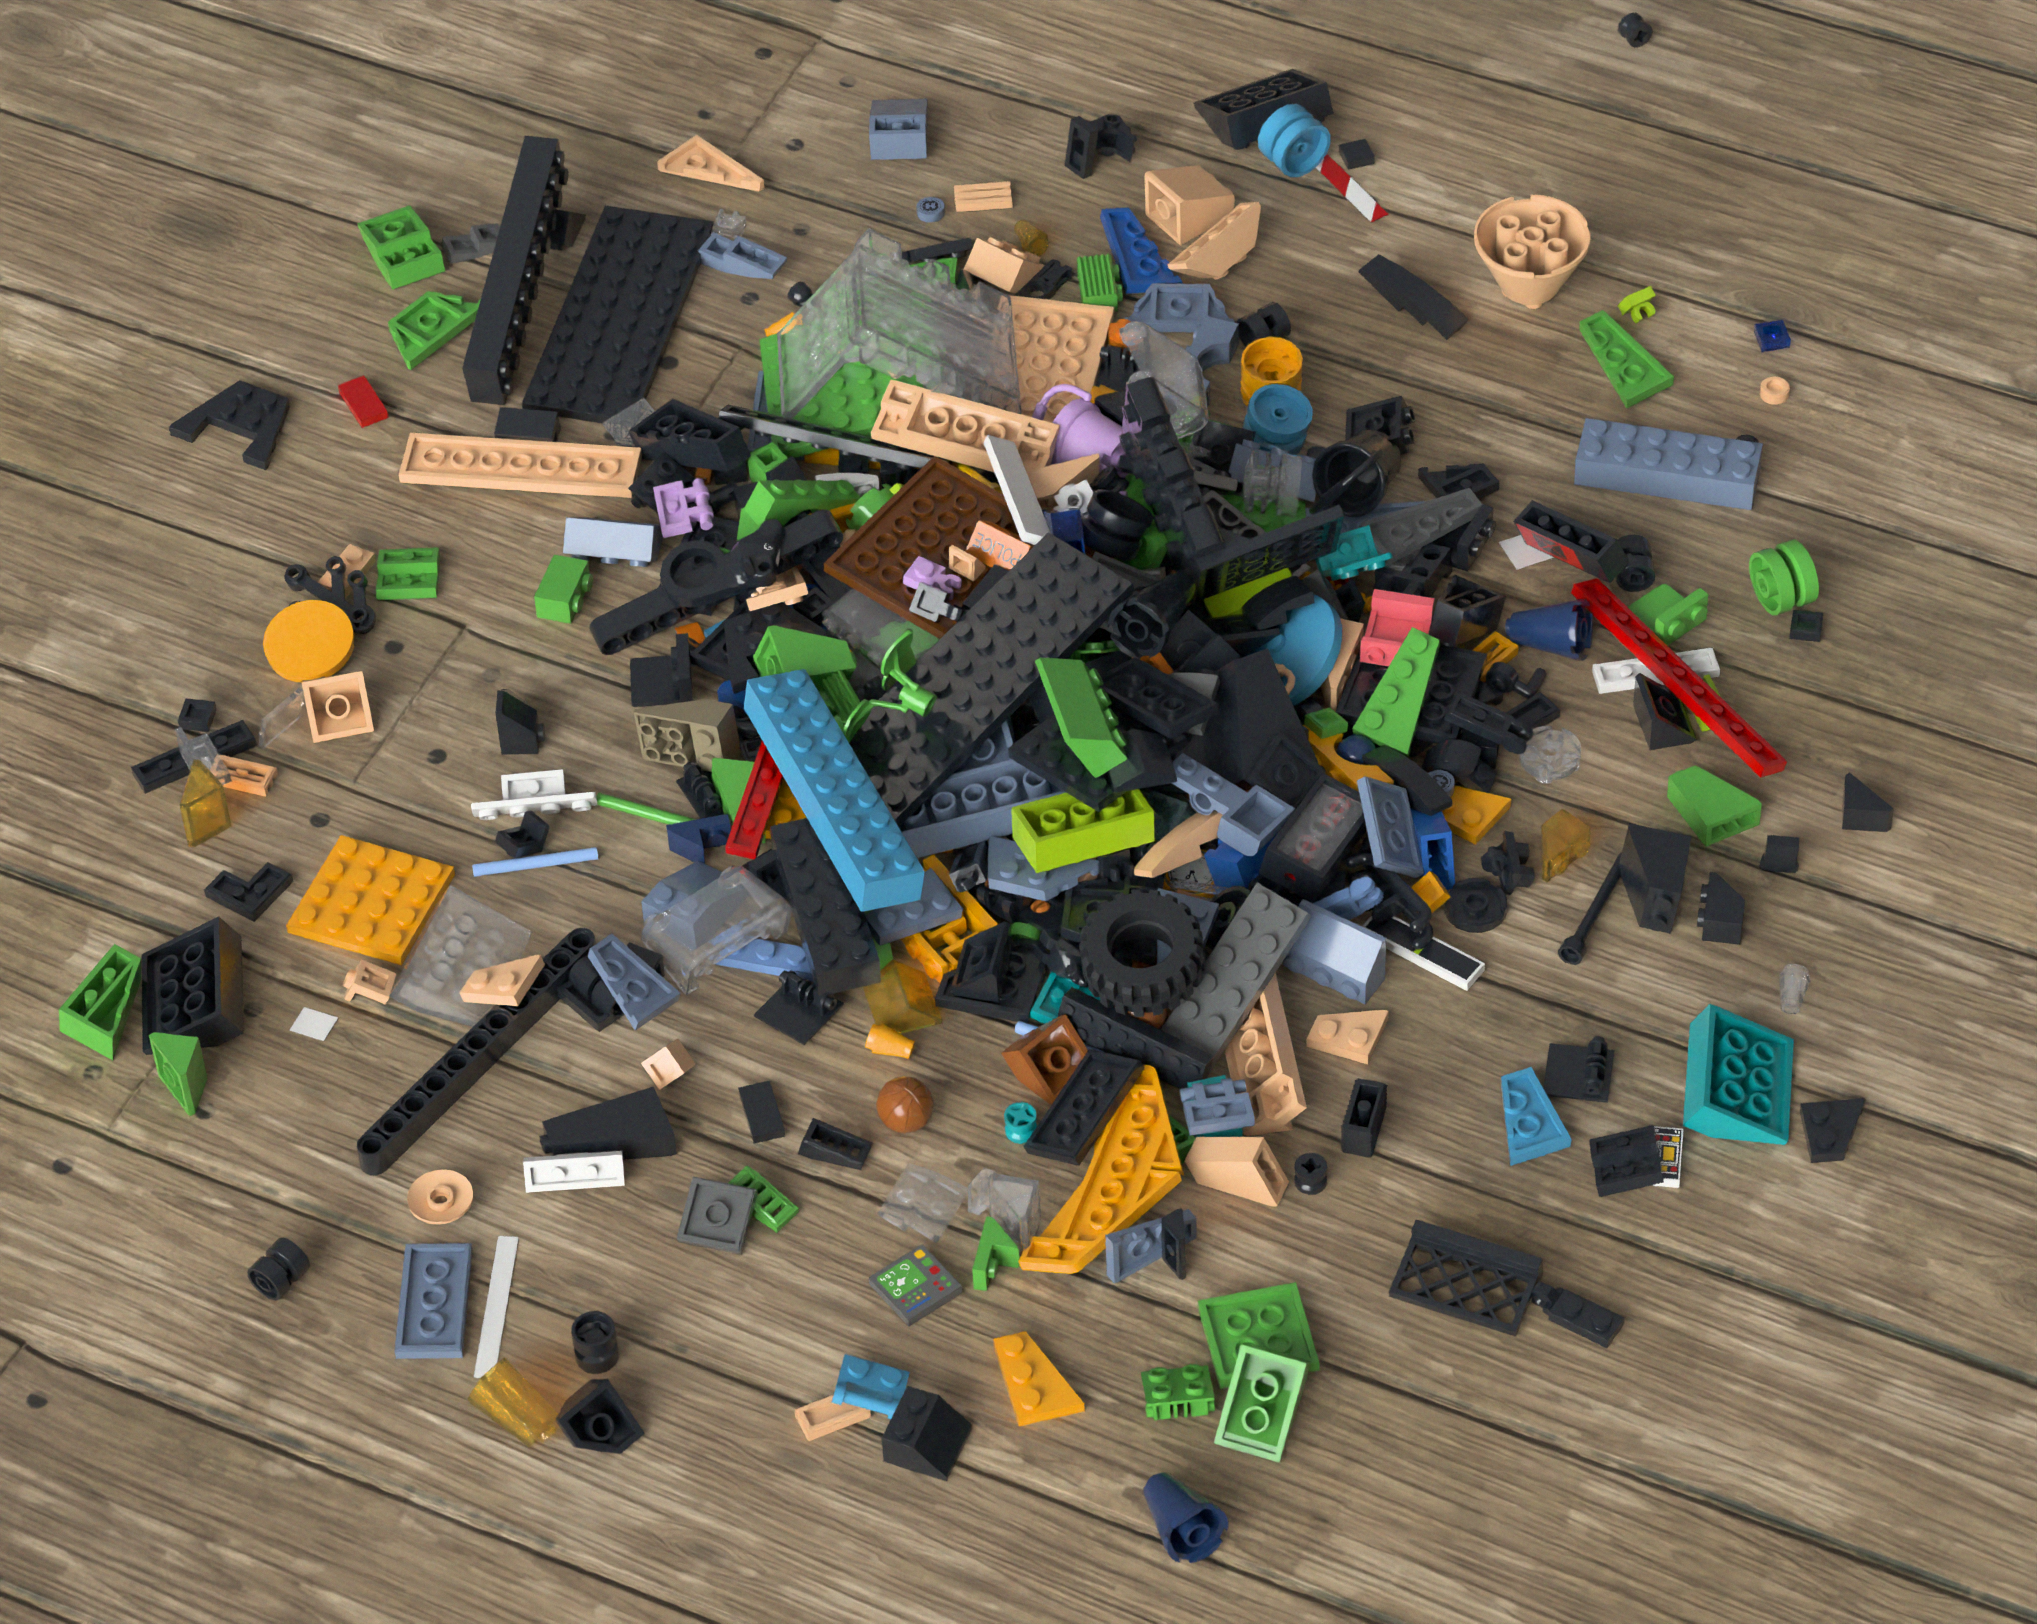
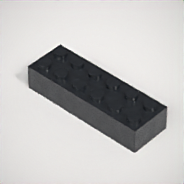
M804 818L770 826L772 850L818 996L821 997L880 983V960L865 913L860 911L809 820Z

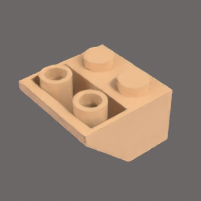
M989 236L988 241L976 239L964 270L1008 292L1016 294L1045 265L1039 263L1041 257L1027 251L1018 250V246L1010 242L1000 241Z

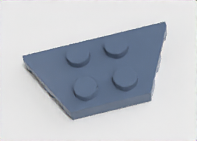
M1152 283L1145 291V296L1134 305L1132 315L1129 318H1124L1132 323H1138V332L1194 333L1195 328L1201 326L1205 316L1235 323L1233 318L1229 319L1226 315L1224 305L1215 297V292L1210 284Z
M994 836L989 837L988 883L991 889L1048 901L1057 896L1061 891L1069 890L1078 885L1077 878L1090 873L1095 876L1100 872V862L1087 859L1079 863H1072L1049 871L1036 873L1015 841Z

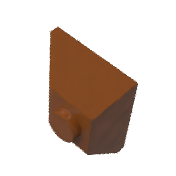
M1063 1014L1026 1033L1001 1052L1017 1080L1049 1105H1052L1088 1052V1049L1066 1014Z

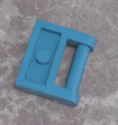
M844 1354L831 1403L842 1405L843 1402L888 1415L887 1418L891 1419L905 1392L910 1372Z

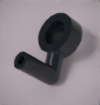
M1495 662L1486 673V681L1490 686L1503 693L1514 691L1522 697L1529 699L1536 694L1547 673L1545 670L1537 668L1526 685L1519 681L1518 673L1512 666L1503 662Z

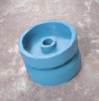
M1289 104L1275 111L1264 123L1258 136V148L1261 153L1274 162L1281 172L1292 178L1301 177L1317 167L1326 156L1331 144V135L1328 129L1319 120L1314 119L1307 109L1298 104Z
M1281 384L1265 385L1256 390L1250 398L1242 429L1256 432L1254 442L1261 444V450L1271 452L1272 447L1290 451L1288 457L1291 458L1297 455L1305 444L1307 431L1312 421L1313 409L1309 400L1299 390Z

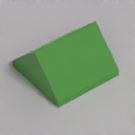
M158 1032L150 1034L149 1039L158 1076L189 1116L195 1114L207 1081L199 1038Z

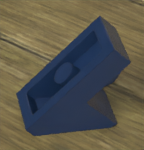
M728 814L666 825L669 850L694 863L700 861L704 864V849L726 845L731 831Z

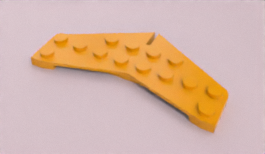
M1143 1065L1145 1067L1096 1140L1094 1156L1084 1180L1040 1237L1033 1236L1024 1247L1018 1261L1022 1270L1064 1274L1079 1272L1106 1248L1105 1235L1129 1228L1182 1181L1180 1175H1184L1161 1082L1154 1067Z

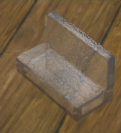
M181 727L175 729L180 754L203 793L232 782L230 772L207 733L188 740Z

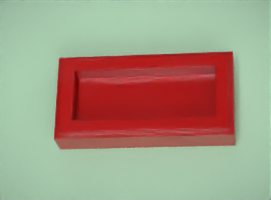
M364 375L337 385L339 394L361 428L388 418L387 409Z

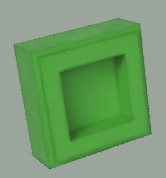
M1331 708L1306 714L1304 718V725L1321 739L1347 732L1348 722Z

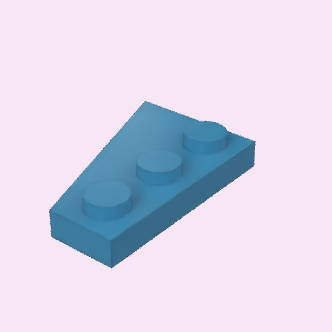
M1532 1067L1501 1076L1510 1166L1571 1147V1137Z

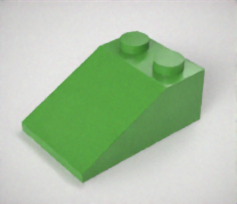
M1248 1342L1241 1344L1214 1444L1280 1462L1301 1401L1312 1361Z

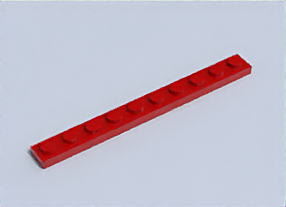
M1598 578L1574 584L1571 594L1576 599H1586L1590 606H1585V608L1760 778L1784 771L1787 761Z

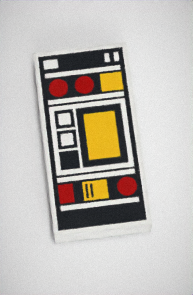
M1654 1126L1664 1183L1651 1186L1679 1188L1683 1129Z

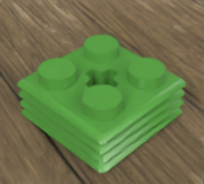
M838 670V673H833L832 677L827 676L826 680L822 679L821 685L823 690L819 694L843 732L849 716L858 706L860 700L843 671Z

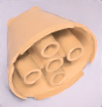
M1531 195L1530 199L1514 200V197L1501 200L1481 214L1474 229L1475 247L1502 289V294L1514 302L1525 304L1530 309L1541 307L1542 303L1549 301L1557 294L1586 256L1591 241L1587 220L1576 208L1562 200L1543 195Z

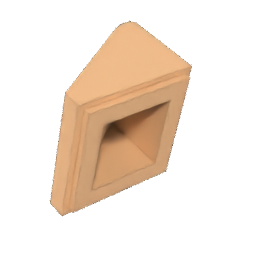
M954 545L949 547V568L975 581L985 570L986 566L976 557Z

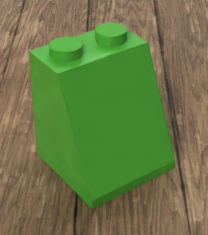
M768 626L753 656L760 677L805 669L818 692L823 690L821 685L822 679L826 680L827 676L832 677L833 673L837 674L838 670L843 671L849 681L857 666L856 657L853 652H850L846 641L779 626Z

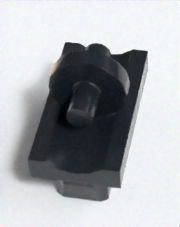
M1504 831L1502 834L1503 842L1497 847H1489L1488 852L1481 857L1480 861L1485 871L1499 877L1500 886L1505 895H1511L1516 886L1529 888L1535 878L1533 867L1520 865L1526 864L1529 859L1530 850L1528 844L1515 842L1514 833Z

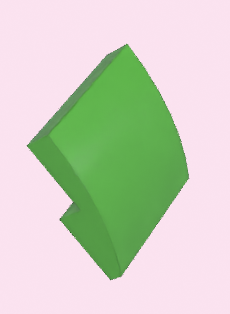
M439 547L379 550L376 585L377 600L437 598L440 560Z

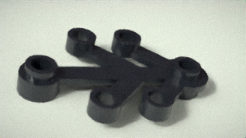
M333 556L326 562V568L331 574L332 592L311 579L304 566L294 564L286 569L284 579L291 590L302 591L305 589L320 600L332 603L342 609L348 616L355 633L365 634L373 629L376 615L373 609L366 605L365 587L368 584V580L362 571H352L347 578L349 585L353 589L354 606L345 601L344 573L346 565L342 558ZM340 564L337 569H332L334 565ZM357 578H362L360 582L354 583ZM294 601V602H292L290 605L295 604V603H297V602H301V601Z

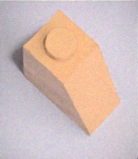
M1196 1137L1184 1161L1197 1184L1269 1206L1279 1205L1289 1183L1264 1137Z

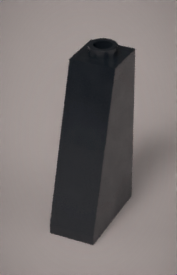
M654 1086L542 1121L544 1135L539 1136L544 1154L550 1153L551 1156L622 1151L623 1160L666 1157L677 1154L674 1132Z

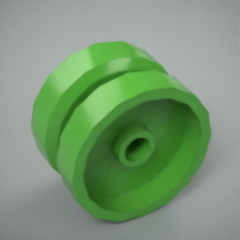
M1792 539L1777 544L1774 549L1765 548L1752 553L1749 559L1750 579L1759 602L1768 613L1779 615L1790 611L1794 605L1800 607L1816 601L1819 594L1818 576L1814 563L1802 543Z

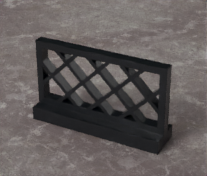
M1416 1219L1411 1230L1412 1237L1389 1290V1297L1516 1337L1531 1300L1532 1290L1541 1281L1543 1276V1259ZM1417 1248L1430 1252L1433 1260L1417 1267L1412 1257ZM1451 1260L1461 1262L1465 1270L1448 1277L1442 1264ZM1438 1267L1443 1279L1427 1286L1421 1273ZM1482 1270H1488L1493 1272L1497 1280L1480 1286L1474 1274ZM1416 1276L1422 1287L1411 1293L1400 1290L1402 1281ZM1469 1276L1475 1289L1458 1296L1452 1283ZM1516 1279L1528 1283L1525 1291L1511 1296L1506 1286L1507 1283ZM1448 1286L1453 1298L1443 1303L1435 1301L1431 1292ZM1501 1287L1507 1299L1490 1306L1484 1293ZM1479 1296L1485 1308L1477 1312L1467 1311L1462 1302ZM1511 1305L1515 1313L1512 1324L1499 1321L1494 1312Z

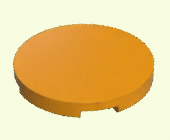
M321 600L301 601L286 607L271 620L264 635V652L272 669L285 679L302 683L303 680H313L324 676L328 678L338 672L351 657L354 649V631L348 616L336 605Z

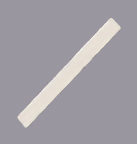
M498 1236L474 1378H495L518 1237Z

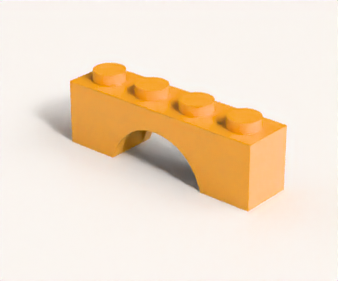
M1302 725L1309 730V743L1318 764L1326 769V775L1358 792L1357 780L1364 776L1393 785L1394 781L1377 765L1355 764L1341 758L1335 752L1342 741V733L1321 739L1306 725Z

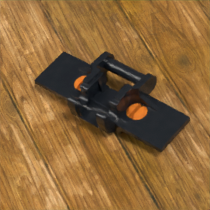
M988 877L985 882L967 890L973 897L978 899L979 904L985 910L1011 923L1030 924L1040 931L1056 928L1058 936L1061 937L1064 900L1055 896L1048 901H1042L989 888Z

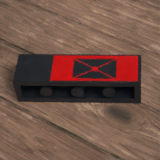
M1533 500L1513 521L1526 545L1608 583H1611L1629 563L1616 538Z

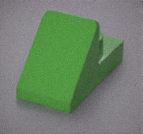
M986 1216L972 1268L974 1289L987 1291L990 1278H996L998 1265L1013 1268L1020 1267L1017 1245L996 1220Z

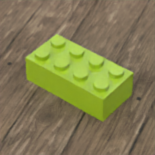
M1139 789L1125 792L1100 812H1097L1068 793L1011 807L1012 837L1036 873L1154 842V811Z

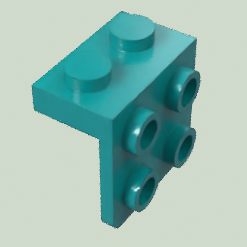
M1366 525L1340 533L1336 552L1316 559L1318 570L1325 577L1331 576L1332 581L1359 575L1357 569H1359V572L1385 567V560L1391 559L1393 556L1391 552L1377 553L1370 526Z

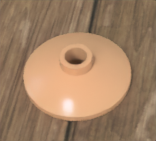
M434 1170L423 1174L413 1182L407 1194V1202L411 1213L417 1219L429 1224H446L459 1219L469 1210L473 1202V1189L468 1179L456 1171Z

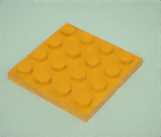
M341 835L286 924L287 931L293 935L402 965L454 878V866Z

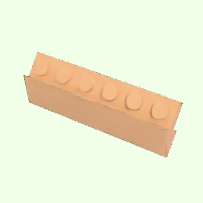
M891 379L881 400V411L871 431V438L994 472L983 444L987 435L1015 442L1025 470L1032 471L1051 465L1060 425Z
M1275 973L1225 1049L1230 1078L1232 1081L1245 1079L1246 1092L1249 1093L1255 1117V1126L1243 1127V1134L1246 1136L1293 1130L1291 1120L1307 1108Z

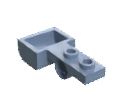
M1184 753L1172 762L1177 776V782L1172 784L1190 794V803L1198 813L1209 815L1216 810L1223 816L1220 819L1217 831L1218 838L1244 855H1255L1282 829L1295 810L1294 807L1258 785H1255L1249 792L1242 790Z

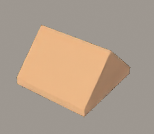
M362 671L302 682L313 743L374 731Z

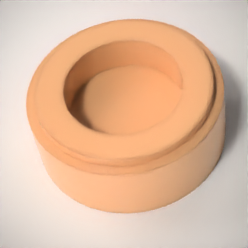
M1768 377L1761 382L1760 397L1766 403L1773 405L1782 404L1789 398L1790 385L1785 379Z

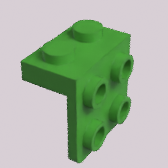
M1661 584L1629 605L1628 608L1668 646L1707 619L1708 594L1699 588L1684 598L1669 585Z

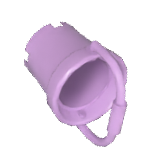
M1061 384L1053 386L1048 390L1041 401L1037 402L1032 418L1043 420L1048 408L1047 403L1058 392L1067 391L1082 397L1068 403L1053 420L1054 424L1060 425L1051 465L1098 453L1100 456L1099 473L1109 465H1113L1116 468L1120 455L1126 456L1119 440V435L1122 434V426L1103 415L1099 407L1090 402L1092 395L1076 386ZM1117 471V474L1120 477H1125L1127 475V473Z

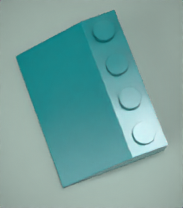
M1710 1003L1690 1023L1683 1126L1711 1138L1785 1145L1789 1139L1794 1039Z

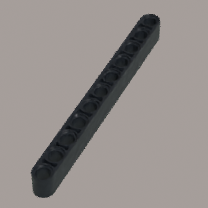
M577 928L569 932L543 958L544 967L518 1006L496 1004L357 1141V1151L361 1169L365 1174L376 1176L387 1171L560 1000L557 988L569 981V973L574 964L581 958L588 956L590 948L596 944L595 935L590 929Z

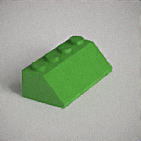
M1039 658L1035 660L1063 738L1091 774L1097 778L1126 761L1128 758L1124 746L1127 745V742L1120 730L1115 727L1119 725V721L1114 712L1108 708L1111 705V701L1104 689L1100 688L1104 683L1095 668L1090 670L1082 660Z

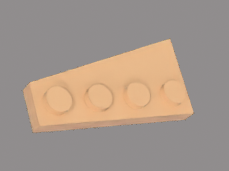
M795 567L777 575V580L771 586L757 587V591L753 592L746 601L749 611L785 601L786 605H791L802 601V596L807 595L808 591L798 568Z

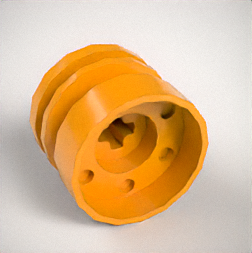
M1266 337L1250 343L1243 351L1240 395L1247 407L1254 392L1265 385H1287L1302 392L1303 357L1300 350L1292 342L1283 338Z

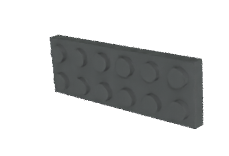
M1256 883L1207 958L1205 970L1202 971V980L1198 987H1193L1194 994L1188 1000L1183 998L1180 1000V1006L1174 1009L1161 1030L1213 1055L1211 1072L1312 916L1261 884Z

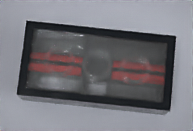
M1322 773L1266 849L1259 874L1315 903L1367 831L1359 792Z

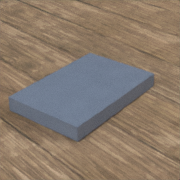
M1366 776L1357 780L1374 866L1413 878L1423 875L1424 871L1406 788Z

